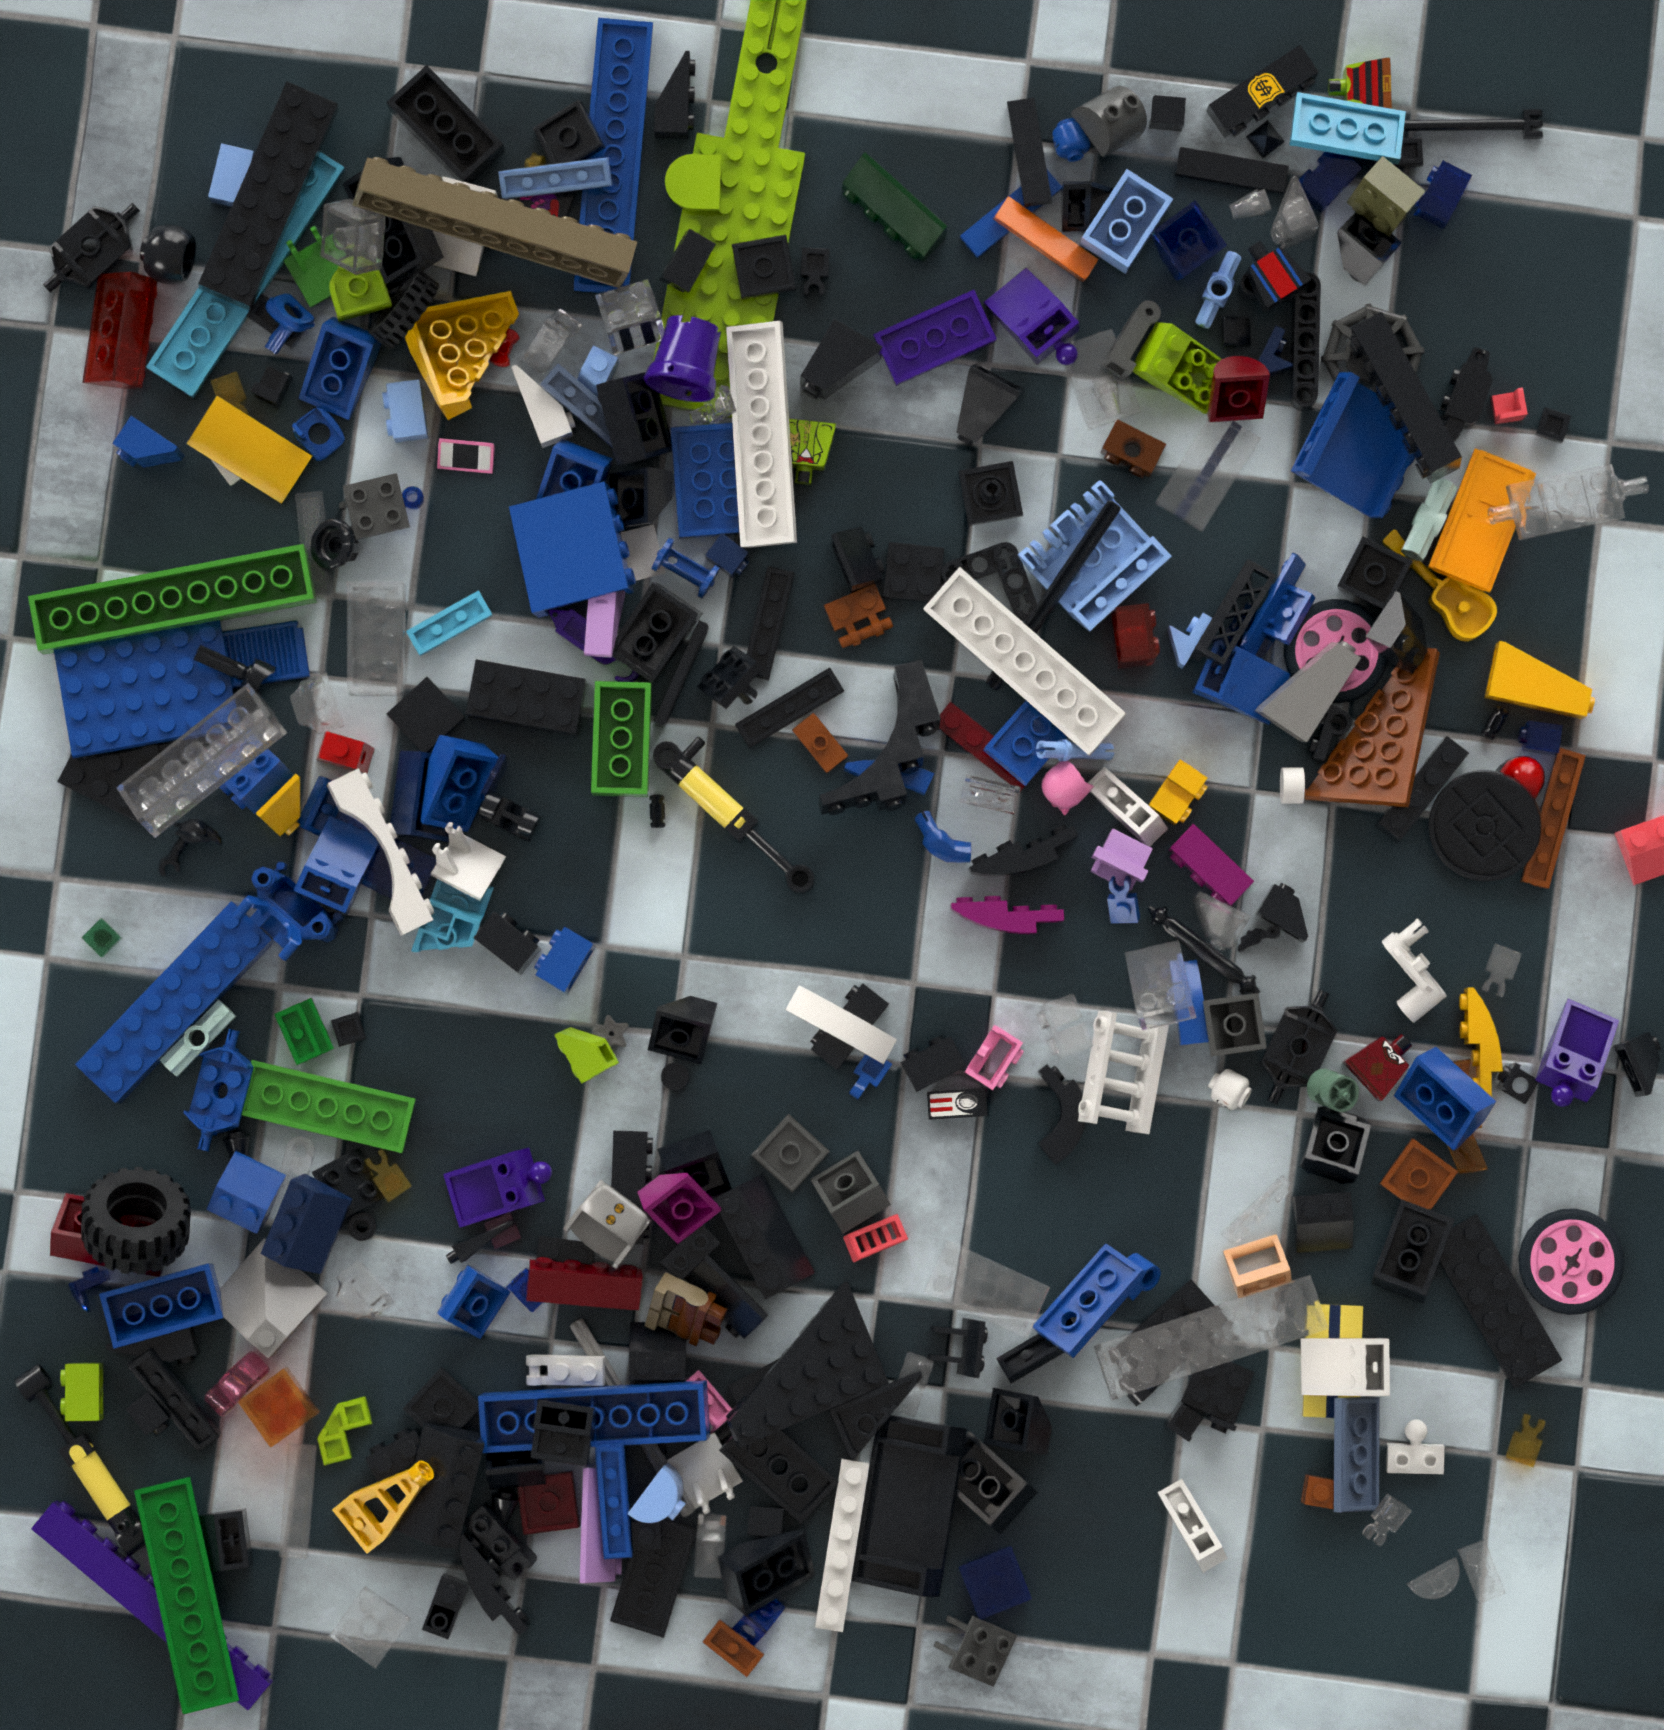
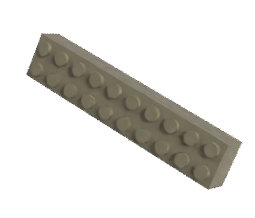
M367 157L352 204L365 210L617 288L621 287L629 274L637 242L631 240V237L626 234L615 233L614 235L605 232L602 227L597 225L585 226L577 223L578 221L574 218L553 216L546 209H531L525 207L522 202L510 199L505 201L488 191H481V193L473 191L466 184H451L434 174L425 176L416 173L415 169L408 166L397 167L390 165L387 160L379 157H373L372 159Z

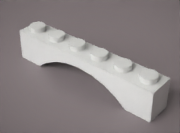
M358 768L329 782L327 787L338 810L352 816L363 824L375 836L384 850L392 878V898L389 913L400 935H405L433 921L431 915L435 913L428 898L423 900L419 889H422L421 882L416 873L411 875L407 864L410 863L409 858L403 848L398 849L394 839L398 838L392 824H386L381 815L385 813V810L379 798L374 799L369 790L373 786L367 773L361 774Z

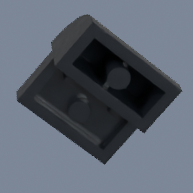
M538 1400L530 1458L588 1467L591 1443L595 1432V1408Z

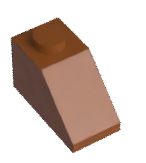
M1305 1474L1301 1502L1305 1505L1334 1509V1479Z

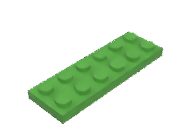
M255 1060L251 1061L254 1069L242 1111L243 1116L394 1152H404L415 1107V1098Z

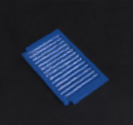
M297 620L222 631L227 657L241 662L247 667L253 663L255 658L276 667L275 672L266 677L261 684L310 677L303 627H297ZM231 677L232 689L242 687V680Z

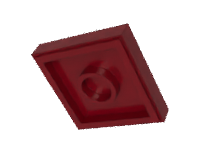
M573 1471L546 1474V1484L517 1487L523 1535L580 1528Z

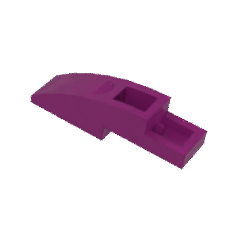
M985 896L982 902H973V897L956 898V903L950 904V910L960 917L976 925L1005 933L1036 934V923L1064 921V909L1057 910V905H1040V910L1029 911V906H1013V911L1008 912L1007 900L1001 901V896Z

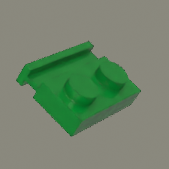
M309 998L274 1014L297 1066L335 1049L313 998Z

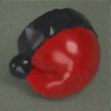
M1529 756L1510 758L1496 769L1498 772L1517 779L1530 791L1534 799L1537 798L1545 783V772L1542 765L1536 759Z

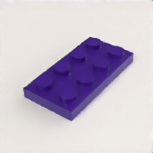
M971 290L873 334L875 342L882 346V357L896 386L997 341L975 290Z

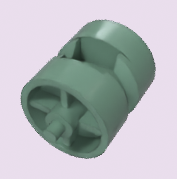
M1322 1068L1310 1076L1307 1083V1093L1309 1098L1317 1104L1337 1112H1346L1356 1104L1359 1097V1087L1353 1078L1327 1068Z

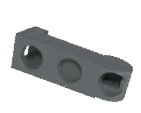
M1146 300L1132 312L1101 366L1123 380L1132 373L1136 366V363L1130 360L1146 331L1160 318L1161 310L1155 302Z

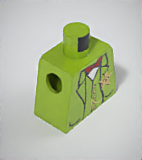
M789 419L792 468H796L795 483L811 485L813 470L824 471L835 435L836 423Z

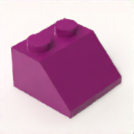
M688 1173L659 1175L638 1191L644 1211L677 1244L721 1211V1207Z

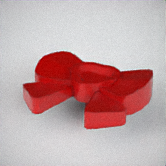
M510 328L507 329L505 333L507 334L497 353H493L489 359L495 366L508 367L510 365L509 355L513 345L520 339L518 333Z

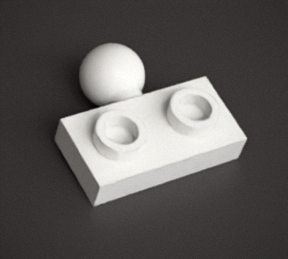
M1411 1420L1405 1427V1435L1410 1440V1444L1387 1443V1473L1444 1474L1445 1446L1443 1444H1421V1441L1427 1435V1426L1421 1420Z

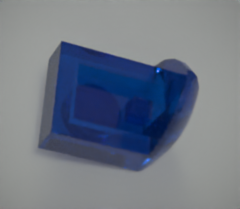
M98 1267L82 1272L84 1278L68 1284L72 1296L86 1312H91L85 1290L111 1280L108 1271H99Z

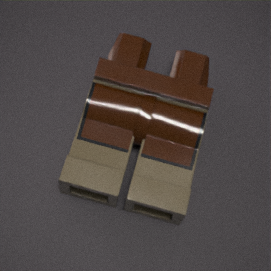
M665 1272L654 1289L645 1327L655 1330L657 1326L674 1332L681 1339L689 1340V1344L697 1346L700 1340L714 1345L720 1336L722 1328L719 1326L726 1316L727 1308L715 1304L716 1294L712 1292L706 1294L702 1289Z

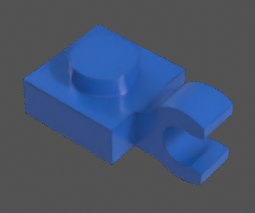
M865 1054L853 1071L859 1076V1079L849 1094L858 1100L869 1083L876 1088L892 1063L886 1060L882 1064Z

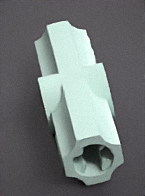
M1439 479L1432 483L1424 503H1421L1412 520V529L1402 547L1401 552L1407 558L1422 562L1426 557L1434 537H1437L1447 518L1446 512L1457 491V487L1453 482L1447 479Z
M218 999L193 1026L186 1030L184 1036L160 1061L170 1072L178 1077L201 1052L210 1047L212 1041L237 1016ZM201 1030L205 1035V1041L202 1045L195 1046L191 1040L194 1032Z

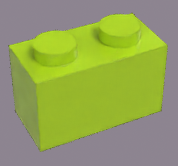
M103 1363L65 1364V1369L61 1370L60 1374L61 1386H65V1398H61L60 1410L61 1415H65V1421L103 1420Z

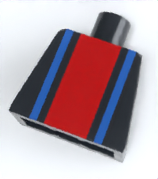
M1259 241L1247 249L1255 263L1248 267L1246 275L1264 313L1306 287L1311 281L1309 275L1282 247L1269 253L1263 243Z

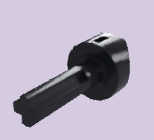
M202 645L197 649L193 659L233 678L242 680L240 692L260 701L262 694L259 686L266 677L275 672L276 668L257 658L247 667L241 662Z

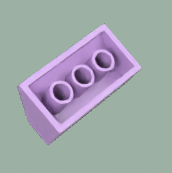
M588 1465V1467L584 1466L580 1583L614 1582L616 1575L622 1574V1558L604 1559L596 1465Z

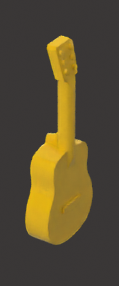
M1393 529L1384 538L1382 544L1388 549L1406 557L1401 552L1405 541L1397 530ZM1412 560V569L1434 589L1429 596V604L1435 611L1440 613L1446 628L1453 637L1460 641H1471L1490 627L1496 617L1497 607L1494 600L1488 594L1450 577L1442 581L1422 562Z

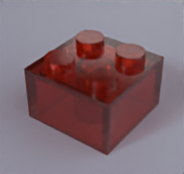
M1149 603L1115 607L1111 616L1118 669L1152 665L1158 654H1160L1158 637L1153 638L1152 632L1156 626L1155 611L1149 610Z

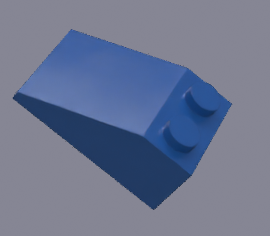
M336 317L328 319L321 326L298 399L349 420L374 367L381 343L370 335L367 330L345 321L339 322Z
M561 439L553 446L536 499L606 482L613 459Z
M439 735L428 762L420 821L426 825L445 828L449 822H452L454 829L460 826L464 832H468L482 801L481 792L489 776L491 777L490 780L492 779L495 771L493 768L497 767L498 760H500L499 757L483 743Z

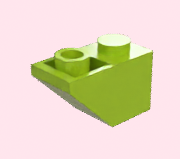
M572 1027L554 1035L560 1051L566 1055L571 1064L573 1074L581 1083L597 1077L619 1063L605 1038Z

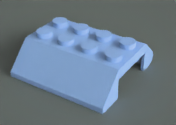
M1100 480L1091 487L1096 498L1089 491L1083 494L1085 501L1092 508L1090 513L1086 515L1084 509L1077 503H1074L1070 508L1076 517L1067 509L1050 525L1057 537L1048 528L1042 532L1044 538L1052 546L1047 552L1044 551L1039 542L1033 540L1030 546L1035 554L1028 547H1025L1018 554V557L1030 574L1046 591L1106 502L1111 500L1119 505L1113 499L1115 495ZM1121 506L1119 513L1058 601V604L1067 614L1089 632L1172 557L1153 536L1150 538Z

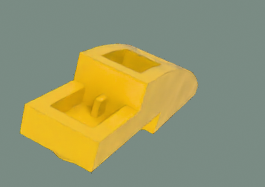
M1468 987L1464 989V994H1460L1459 997L1460 1010H1464V1022H1460V1038H1464V1044H1476V1050L1471 1051V1064L1476 1066V1078H1472V1080L1492 1097L1491 1072H1503L1500 1043L1495 1025L1486 1005L1474 987Z

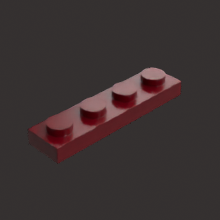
M949 702L940 714L939 730L1020 793L1025 786L983 751L984 747L994 736L952 702Z

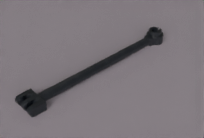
M1523 110L1522 119L1405 120L1404 131L1523 130V139L1543 138V132L1532 131V128H1542L1543 121L1532 120V117H1542V110Z

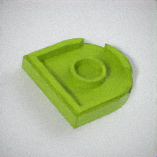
M687 154L677 158L669 166L665 176V187L670 199L685 210L720 211L721 155Z
M354 259L342 263L334 272L329 288L339 322L392 307L380 270L374 265L361 259Z

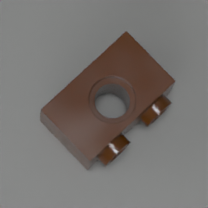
M1117 419L1100 453L1105 455L1104 459L1109 463L1117 466L1121 463L1129 467L1128 471L1140 478H1143L1145 475L1150 478L1166 443ZM1130 444L1137 446L1139 455L1136 457L1128 456L1125 453V447Z

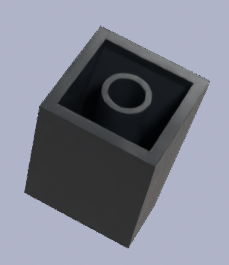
M834 319L800 376V386L804 388L803 393L816 400L818 397L825 400L878 363L882 356V346Z

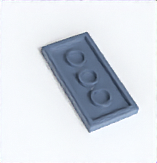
M1380 1397L1334 1398V1512L1379 1510Z

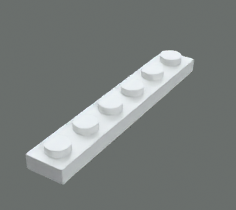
M841 1459L839 1483L837 1484L815 1628L843 1632L869 1470V1463Z

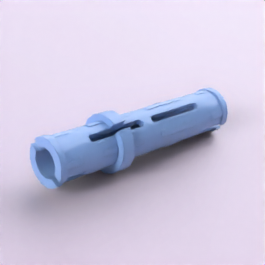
M1060 739L1058 742L1039 741L1036 745V749H1045L1044 752H1036L1037 757L1040 759L1057 758L1059 761L1097 759L1110 761L1114 757V752H1105L1106 750L1114 749L1112 743H1101L1090 756L1068 739Z

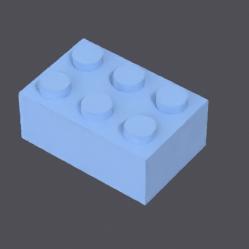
M1126 169L1082 236L1080 245L1126 274L1170 208L1173 198Z

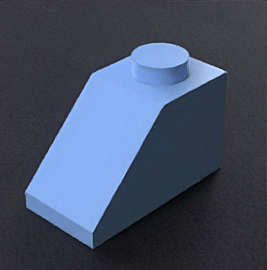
M593 345L577 380L598 397L596 385L611 381L619 366L618 357Z

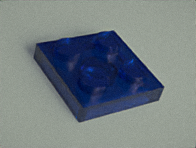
M1011 1545L958 1566L979 1619H984L1032 1599Z

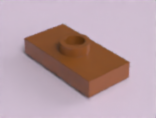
M812 713L792 729L793 733L826 774L848 757L847 753L815 713Z

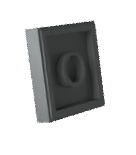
M788 1114L751 1156L793 1193L830 1151Z

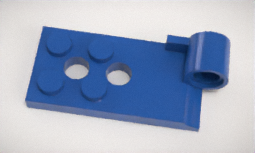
M1105 1243L1032 1327L1038 1334L1074 1358L1127 1297L1133 1301L1142 1290L1149 1291L1156 1286L1161 1276L1160 1268L1138 1253H1134L1126 1258ZM1095 1296L1091 1304L1084 1305L1088 1297ZM1077 1317L1074 1324L1065 1326L1068 1319Z

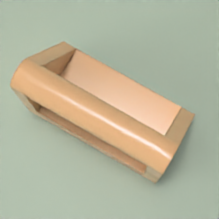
M1277 1234L1223 1251L1238 1299L1292 1283L1290 1267ZM1271 1247L1275 1248L1279 1263L1238 1275L1233 1259Z

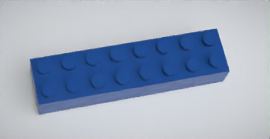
M231 901L75 1064L115 1103L121 1104L161 1062L160 1059L184 1036L186 1030L193 1026L218 999L220 1000L275 943L268 933L249 919V915L245 914L241 920L236 919L232 915L238 907L236 903Z
M707 1380L490 1392L478 1396L480 1436L485 1443L483 1453L532 1450L535 1431L533 1427L538 1400L595 1408V1432L591 1447L615 1443L637 1445L707 1441L711 1437Z

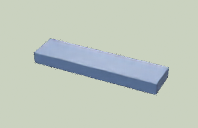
M608 157L498 172L501 195L504 199L612 186Z

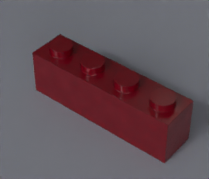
M539 1257L536 1260L530 1259L526 1301L639 1311L643 1280L642 1269H637L636 1266L628 1264L621 1265L615 1269L603 1262H594L592 1265L581 1264L577 1260L554 1262L547 1257Z

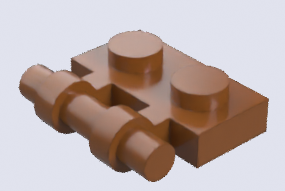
M875 584L824 605L834 631L836 632L843 628L847 631V635L838 638L842 649L850 645L855 647L861 644L862 640L876 635V637L883 635L885 630L893 627L890 617L879 621L876 615L885 611L886 608ZM868 618L871 625L856 631L853 624Z

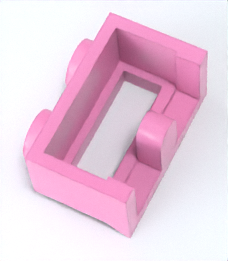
M994 1025L964 1073L990 1090H994L995 1086L1001 1088L1009 1076L1005 1072L1009 1064L1013 1063L1016 1065L1024 1050L1020 1049L1023 1042ZM1001 1038L1012 1045V1047L989 1081L978 1073Z

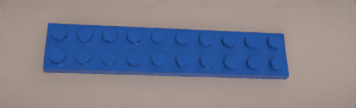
M598 17L589 116L606 148L587 160L609 158L612 186L582 190L579 224L585 226L597 225L602 227L605 232L614 235L615 233L626 234L634 241L653 22ZM632 263L629 274L620 288L575 275L573 289L574 291L629 296Z

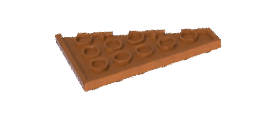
M1427 648L1428 652L1424 656V660L1418 665L1413 674L1398 667L1394 668L1391 672L1392 677L1382 690L1379 689L1367 704L1364 713L1359 715L1354 722V728L1345 740L1341 739L1329 755L1328 761L1318 770L1317 773L1319 775L1310 787L1305 789L1304 798L1306 800L1409 807L1440 655L1436 648Z

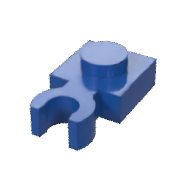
M1112 876L1109 881V889L1113 893L1109 894L1107 898L1111 924L1139 922L1140 913L1137 893L1128 892L1132 883L1130 876L1125 877L1124 886H1119L1116 883L1115 876Z

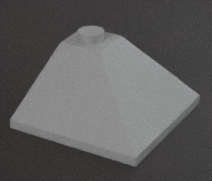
M264 1238L224 1283L220 1291L224 1318L267 1358H271L328 1293L302 1270L284 1267L260 1254L266 1238Z

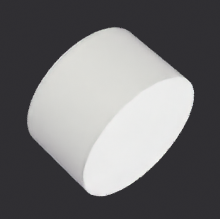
M1282 767L1280 773L1281 804H1303L1305 793L1304 769Z

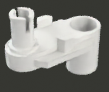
M1418 918L1401 933L1392 932L1382 940L1388 952L1416 984L1415 987L1396 1001L1403 1013L1413 1023L1447 997L1440 985L1426 970L1430 964L1428 959L1422 953L1415 957L1410 951V946L1429 932L1425 925L1417 932H1414L1422 925Z

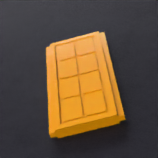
M1475 448L1428 568L1476 589L1490 593L1536 473Z

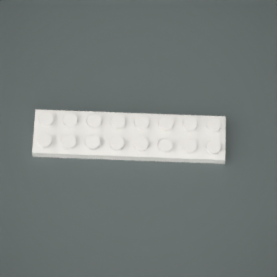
M781 321L726 327L740 547L752 548L797 543L783 323Z
M961 567L955 571L923 608L1089 756L1126 716V712Z

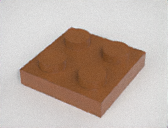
M1411 1138L1379 1184L1400 1200H1405L1431 1210L1458 1171Z

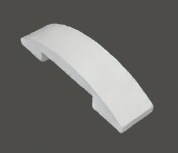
M800 985L786 1008V1011L831 1034L882 1064L885 1063L897 1039Z

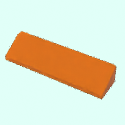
M1009 196L993 217L994 221L1081 282L1087 279L1099 260Z

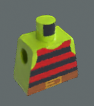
M1390 57L1346 65L1343 71V79H1328V96H1344L1345 101L1392 109Z

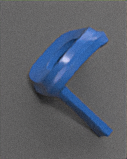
M286 293L272 297L265 305L270 316L280 324L268 338L269 341L265 348L274 354H278L293 331L303 332L315 326L313 315L290 294ZM284 305H289L298 318L288 314L284 309Z
M319 407L313 408L292 425L294 437L312 458L317 461L327 458L345 441V436L338 423L326 410ZM321 423L329 428L330 437L326 443L318 445L310 440L308 433L313 425Z

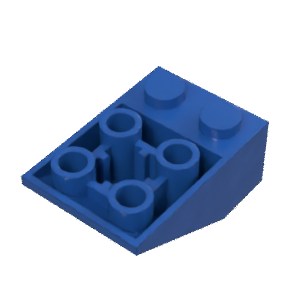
M1223 640L1214 641L1210 651L1220 657L1226 651ZM1235 646L1223 667L1206 658L1192 693L1269 725L1270 721L1255 712V710L1289 679L1290 673Z
M330 816L302 870L294 892L348 915L379 842L373 834Z

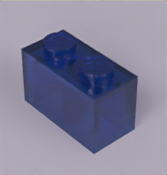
M1324 152L1317 160L1320 165L1314 171L1308 169L1298 180L1301 185L1297 192L1320 213L1350 184L1362 168L1347 155Z
M1444 160L1439 167L1433 165L1426 179L1430 184L1416 203L1418 207L1414 215L1444 229L1472 175Z

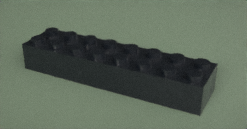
M286 81L198 282L200 290L248 311L252 310L337 115L338 103Z

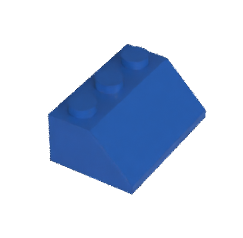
M1437 1047L1415 1058L1394 1094L1406 1108L1453 1151L1458 1149L1486 1120L1496 1103L1487 1092Z

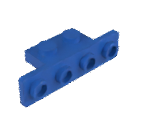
M1292 553L1289 559L1284 562L1277 581L1271 585L1268 591V597L1262 607L1257 610L1251 627L1244 633L1240 648L1256 655L1266 636L1290 645L1316 598L1312 593L1295 586L1306 566L1298 554Z

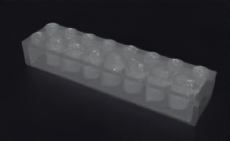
M1311 1275L1098 1344L1094 1346L1111 1400H1115L1329 1328Z

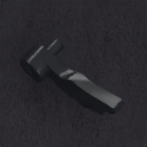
M1270 926L1267 931L1255 928L1253 931L1248 930L1246 935L1240 938L1241 944L1238 946V951L1241 952L1250 946L1257 945L1262 939H1277L1280 936L1279 928Z

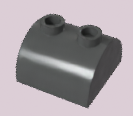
M1115 86L1071 112V115L1079 123L1102 157L1140 137L1147 125L1146 111L1141 100L1132 90L1124 86Z

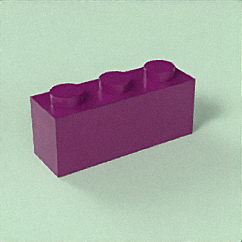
M1194 824L1168 849L1172 853L1170 859L1180 868L1186 866L1192 872L1190 875L1191 879L1200 887L1206 885L1212 891L1210 896L1220 906L1226 904L1230 907L1254 882Z

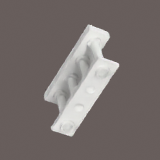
M1098 1011L1093 1025L1094 1036L1083 1096L1078 1107V1121L1097 1124L1098 1116L1125 1121L1127 1123L1125 1131L1149 1134L1169 1024L1145 1021L1144 1028L1116 1022L1117 1013ZM1113 1033L1141 1039L1139 1055L1111 1050ZM1108 1061L1136 1066L1134 1083L1106 1078ZM1103 1088L1131 1094L1129 1110L1101 1105Z

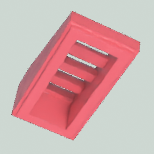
M895 1214L849 1233L843 1239L853 1262H857L908 1240V1237L898 1214ZM889 1223L891 1224L893 1231L896 1235V1239L892 1240L891 1235L886 1226ZM877 1228H880L886 1243H881L876 1231ZM869 1232L875 1246L871 1249L865 1233ZM856 1237H859L861 1245L864 1249V1252L862 1253L855 1239Z

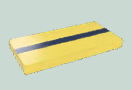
M1306 1304L1305 1338H1362L1363 1306ZM1303 1395L1302 1416L1334 1418V1398L1360 1396Z

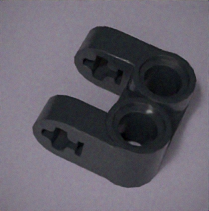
M491 791L487 794L479 810L480 818L528 842L531 841L542 819V816Z

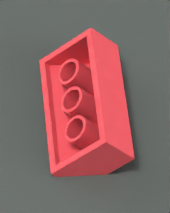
M1664 815L1614 833L1633 885L1664 875Z

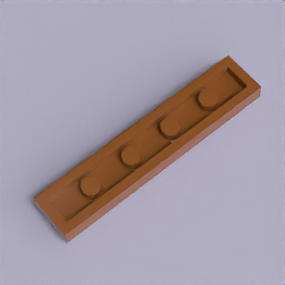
M1557 748L1540 809L1542 821L1540 841L1532 858L1524 866L1520 882L1549 889L1586 755Z

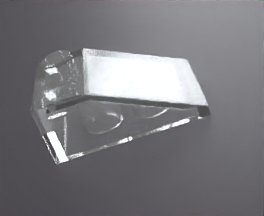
M1179 940L1125 953L1133 999L1142 1031L1197 1018Z

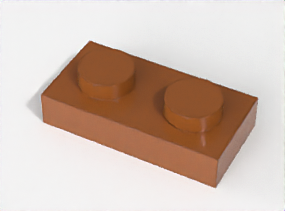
M721 1619L718 1620L702 1641L746 1677H748L764 1656L762 1651Z

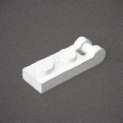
M526 1356V1365L529 1366V1375H526L527 1385H605V1356ZM541 1365H548V1374H540Z

